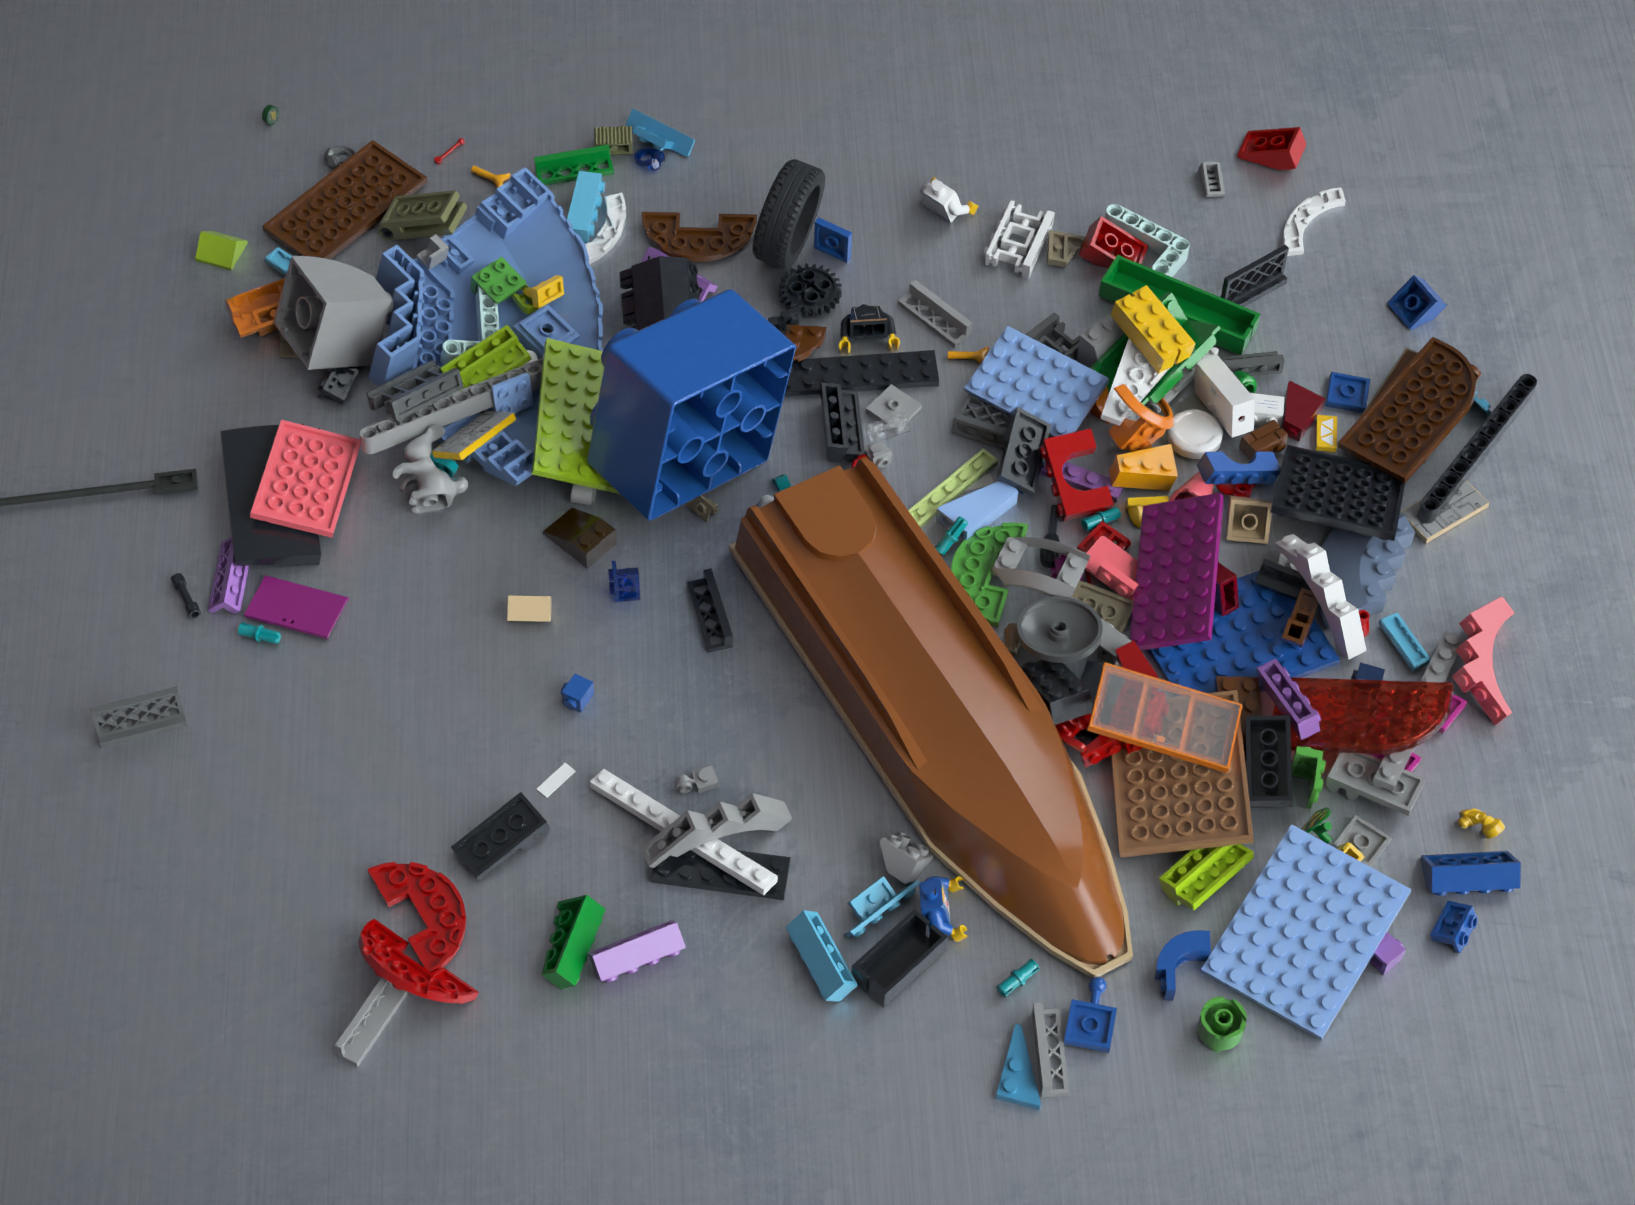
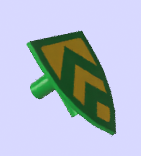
M1325 807L1316 811L1301 830L1307 833L1313 831L1322 841L1328 844L1332 838L1326 832L1332 829V824L1330 822L1321 823L1330 816L1331 810Z

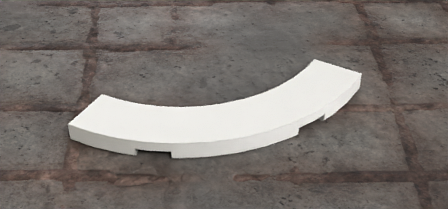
M1341 187L1321 191L1312 198L1308 197L1293 210L1286 222L1282 245H1286L1289 248L1287 256L1303 255V233L1313 218L1331 208L1345 206L1346 200Z
M622 192L604 197L606 206L605 224H603L596 238L592 242L585 244L589 255V265L607 254L617 243L623 232L626 221V206Z

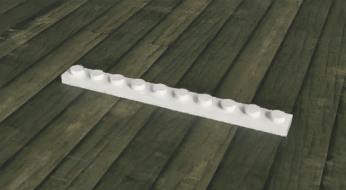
M605 769L590 781V788L659 831H663L680 817V815ZM719 839L691 849V851L762 895H765L777 883V875Z

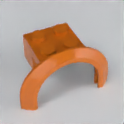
M1125 384L1114 388L1123 402L1140 416L1137 421L1125 419L1120 426L1114 424L1108 431L1120 449L1132 452L1149 449L1158 438L1164 435L1166 429L1174 426L1173 412L1164 398L1157 402V405L1164 414L1163 417L1144 406Z

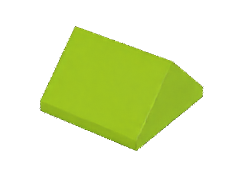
M201 231L195 260L232 271L248 241L215 231Z

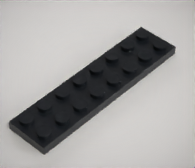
M935 350L811 358L799 362L794 360L784 397L820 394L821 382L841 384V390L858 392L886 390L891 384L898 389L939 386Z

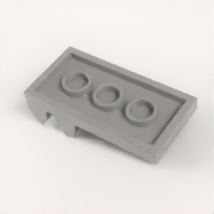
M1344 744L1327 777L1326 785L1329 791L1333 793L1338 791L1339 788H1344L1349 800H1356L1360 795L1409 816L1425 784L1426 778L1404 769L1394 791L1373 784L1382 759Z

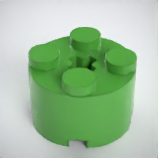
M1219 996L1208 1000L1201 1010L1197 1025L1198 1035L1202 1042L1215 1052L1229 1050L1237 1046L1243 1037L1246 1027L1247 1014L1245 1009L1234 999L1229 1000Z

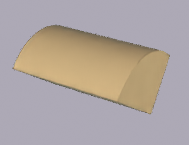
M508 595L507 621H551V596Z

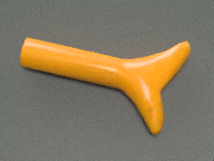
M475 165L471 168L472 173L492 181L497 188L502 186L503 182L510 177V173L495 175Z
M986 346L975 352L948 351V359H973L981 364L989 351V347Z

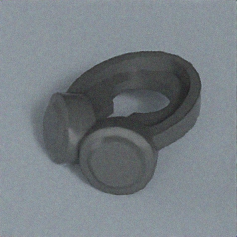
M348 146L329 147L324 153V159L327 160V165L330 168H337L339 164H342L349 158L337 157L336 155L346 153L350 158L355 154V151Z

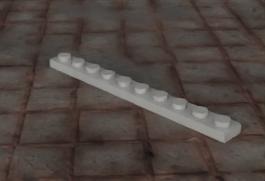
M1447 631L1444 632L1374 777L1373 784L1394 791L1459 655L1455 649L1464 643L1465 638Z

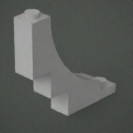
M752 793L737 806L719 802L705 814L687 810L645 844L641 850L648 866L655 868L670 855L678 857L697 846L720 837L754 830L777 832L790 822L792 817L784 801Z

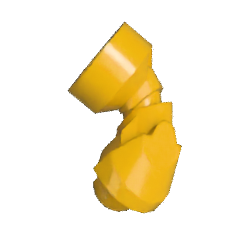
M1476 808L1459 812L1460 818L1457 823L1461 828L1465 829L1468 826L1480 823L1482 824L1481 832L1487 839L1497 836L1505 828L1499 818L1487 816L1485 812Z

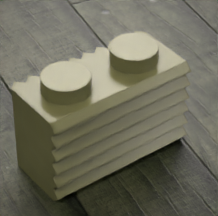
M595 127L594 146L609 144L611 155L633 154L632 127Z

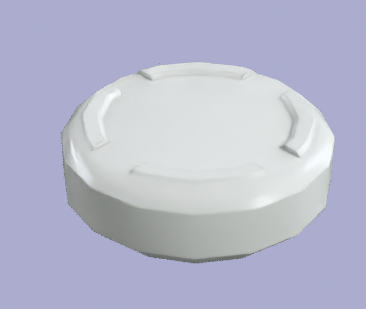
M1192 409L1177 413L1174 416V426L1167 429L1166 435L1168 444L1172 445L1173 451L1183 457L1201 459L1205 452H1216L1220 448L1223 430L1216 417L1208 412Z

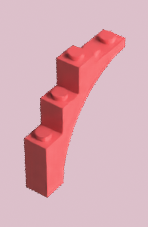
M1503 597L1470 613L1459 623L1469 639L1455 650L1466 665L1452 675L1463 693L1470 691L1494 725H1497L1512 713L1497 685L1492 661L1493 643L1498 629L1514 614Z

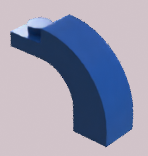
M1195 930L1184 932L1172 938L1163 947L1158 957L1154 980H1160V992H1164V1000L1173 1001L1176 992L1175 970L1178 966L1189 961H1207L1211 952L1210 931Z

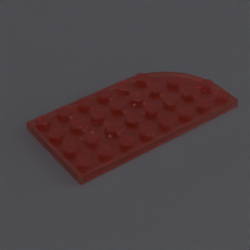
M1290 677L1292 681L1297 683L1302 695L1308 698L1311 707L1317 710L1321 721H1319L1320 731L1303 740L1298 737L1291 727V751H1295L1297 746L1310 747L1323 752L1392 754L1414 748L1431 738L1445 723L1451 708L1453 683ZM1275 705L1273 716L1282 715V713Z

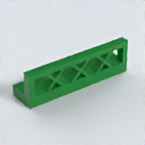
M609 144L534 157L536 176L545 186L576 181L580 168L584 167L589 169L588 172L601 173L602 176L614 174ZM607 164L608 168L600 169L598 166ZM562 171L571 172L569 175L565 176L560 174ZM544 174L552 175L551 178L542 179L541 175Z

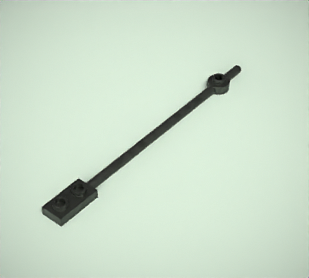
M195 468L154 473V480L0 498V507L155 488L156 495L198 490L197 471Z

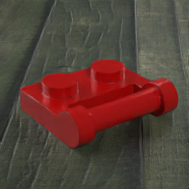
M1101 521L1077 546V549L1087 553L1101 536H1105L1112 542L1116 541L1118 543L1117 546L1123 550L1131 546V541Z

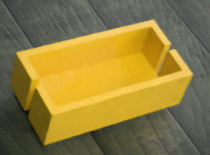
M1147 285L1133 292L1132 296L1129 294L1115 301L1110 316L1158 374L1172 367L1174 363L1178 364L1191 356L1196 343Z

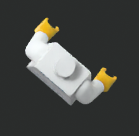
M932 177L930 182L922 185L919 190L920 194L923 195L922 205L949 223H952L958 215L968 213L975 215L979 206L972 201H968L967 205H961L957 193L935 177Z

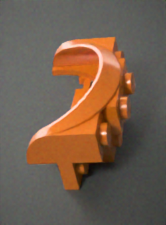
M285 278L225 300L226 310L240 338L256 332L261 337L278 331L273 322Z

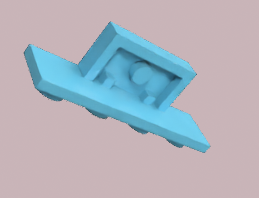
M884 876L879 878L847 903L860 922L843 935L846 938L854 935L856 938L866 931L865 926L869 923L873 925L882 919L883 916L881 914L885 910L892 911L900 905L898 900L902 897L907 899L916 892L915 887L920 883L919 880L908 884L896 894Z

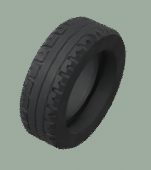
M797 159L789 160L783 165L769 190L758 219L752 248L756 259L780 269L789 268L796 261L808 239L821 204L825 187V174L820 168Z

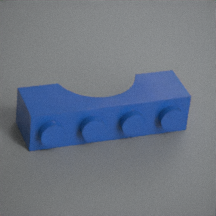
M1205 452L1196 465L1205 484H1273L1281 471V467L1273 452H1256L1248 464L1234 462L1223 452Z

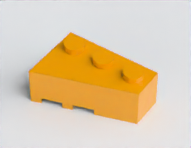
M1168 444L1117 455L1109 469L1112 487L1170 491L1178 477L1172 445Z

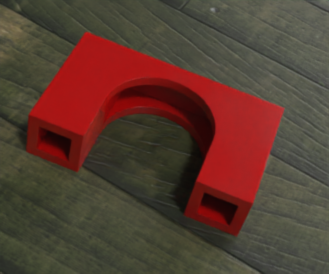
M1091 428L1044 439L1040 447V455L1047 464L1045 466L1046 475L1048 478H1051L1053 484L1051 485V492L1058 501L1056 505L1059 516H1062L1063 522L1095 515L1097 511H1107L1112 509L1114 505L1108 486L1081 491L1072 488L1063 477L1062 468L1068 460L1094 454L1097 447Z

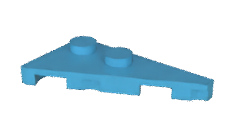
M1015 1024L996 1099L1040 1110L1041 1101L1022 1026Z

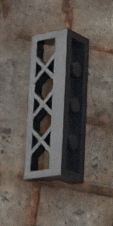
M1265 558L1254 583L1256 586L1297 600L1301 588L1311 590L1299 571Z
M712 568L703 570V579L689 581L687 586L708 653L733 648V634ZM705 585L706 590L703 595L694 591V587ZM703 601L711 605L708 612L699 607ZM708 618L717 623L713 629L705 625ZM715 635L721 638L723 643L711 645L710 639Z

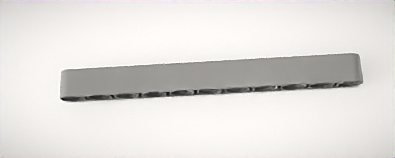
M543 358L454 392L398 421L390 417L361 429L359 436L362 451L366 454H374L424 434L428 426L438 425L443 427L494 407L491 387L521 374L528 373L530 375L532 391L539 389Z

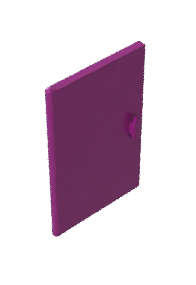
M265 575L246 609L244 617L328 639L349 597Z

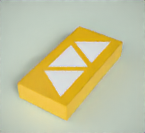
M1317 415L1316 451L1336 452L1337 416Z

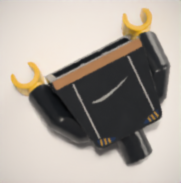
M863 304L859 307H852L851 314H847L841 321L840 338L842 340L839 342V352L841 353L842 347H848V354L850 353L849 338L850 340L888 338V336L887 349L891 351L892 344H895L898 350L900 340L898 337H895L896 329L892 316L883 312L880 306Z

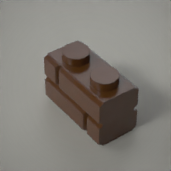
M1272 420L1241 437L1239 448L1245 456L1247 455L1249 460H1251L1256 452L1279 453L1286 447L1288 434L1280 428V425L1275 420Z

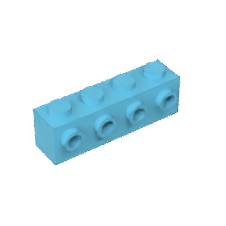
M579 171L567 220L571 221L575 234H579L583 242L588 243L590 236H594L595 225L593 223L598 220L597 207H601L602 196L600 195L605 191V182H602L601 173Z
M803 910L786 926L790 939L800 952L801 959L806 963L810 976L817 983L821 996L826 1001L840 1002L858 984L818 912Z

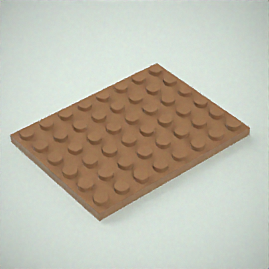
M1237 690L1208 693L1239 703ZM1166 698V704L1169 705L1168 714L1166 717H1163L1161 732L1156 736L1165 738L1167 745L1179 747L1189 698ZM1198 702L1187 751L1220 761L1231 711ZM1109 705V724L1112 722L1110 716L1115 705ZM1239 719L1231 762L1227 773L1146 748L1130 754L1123 748L1117 754L1112 755L1120 858L1254 843L1241 719Z

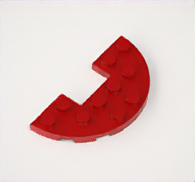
M389 862L367 869L370 878L388 908L409 898L424 923L425 930L408 938V943L422 967L431 973L445 967L458 952L466 931L465 906L455 885L441 872L437 873L429 869L427 865L410 862V864Z
M376 919L369 921L364 926L358 941L360 952L365 961L374 970V973L392 983L394 988L439 1002L464 1004L465 1002L476 1000L479 992L444 967L431 973L405 955L403 951L407 949L409 943Z

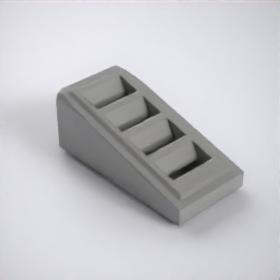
M1220 161L1201 162L1199 172L1205 196L1224 197L1225 190ZM1210 189H1218L1219 191L1210 192Z

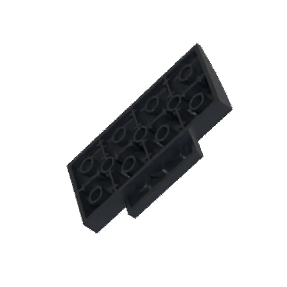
M279 425L224 430L220 433L235 566L320 564L321 548L318 534L250 518Z

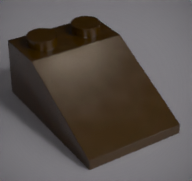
M573 507L543 531L546 537L587 569L617 544L615 528L602 518Z

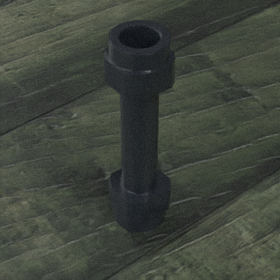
M181 573L174 574L171 577V581L186 605L185 611L190 619L199 617L201 611L197 602H193L186 588L187 583Z

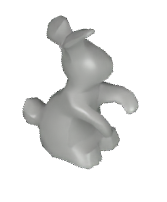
M438 425L428 426L424 434L410 439L412 441L403 451L405 459L411 463H402L396 466L392 474L395 479H398L404 473L413 474L401 482L400 491L404 492L410 484H418L419 490L412 491L409 499V504L413 505L412 512L415 514L447 508L451 506L455 495L465 492L468 488V481L465 477H458L456 480L451 479L446 472L437 468L430 458L432 442L440 439L445 434L444 427Z

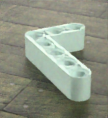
M1118 204L1107 206L1105 219L1147 244L1149 250L1161 255L1153 264L1152 269L1173 277L1188 258L1190 247L1188 240Z
M479 286L475 297L478 341H445L440 355V360L444 365L499 330L498 304L494 303Z

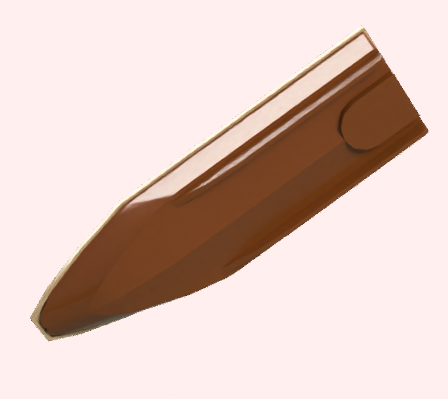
M863 457L857 461L855 467L843 470L839 465L775 493L774 501L761 508H758L756 505L749 507L746 515L741 518L736 542L729 545L730 553L930 852L953 873L962 877V881L1001 916L1047 952L1090 978L1100 977L1131 961L1133 952L1128 911L1111 851L1082 775L1070 759L1046 704L875 463L869 461L867 457Z

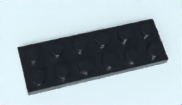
M691 850L678 857L670 855L653 868L651 883L784 900L791 857L736 850L778 876L777 883L765 895L752 889Z

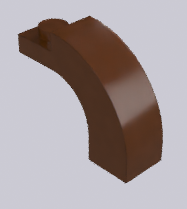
M1301 588L1292 615L1288 618L1281 641L1303 647L1319 604L1311 590Z

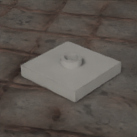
M892 384L866 407L867 414L896 433L922 410V404Z

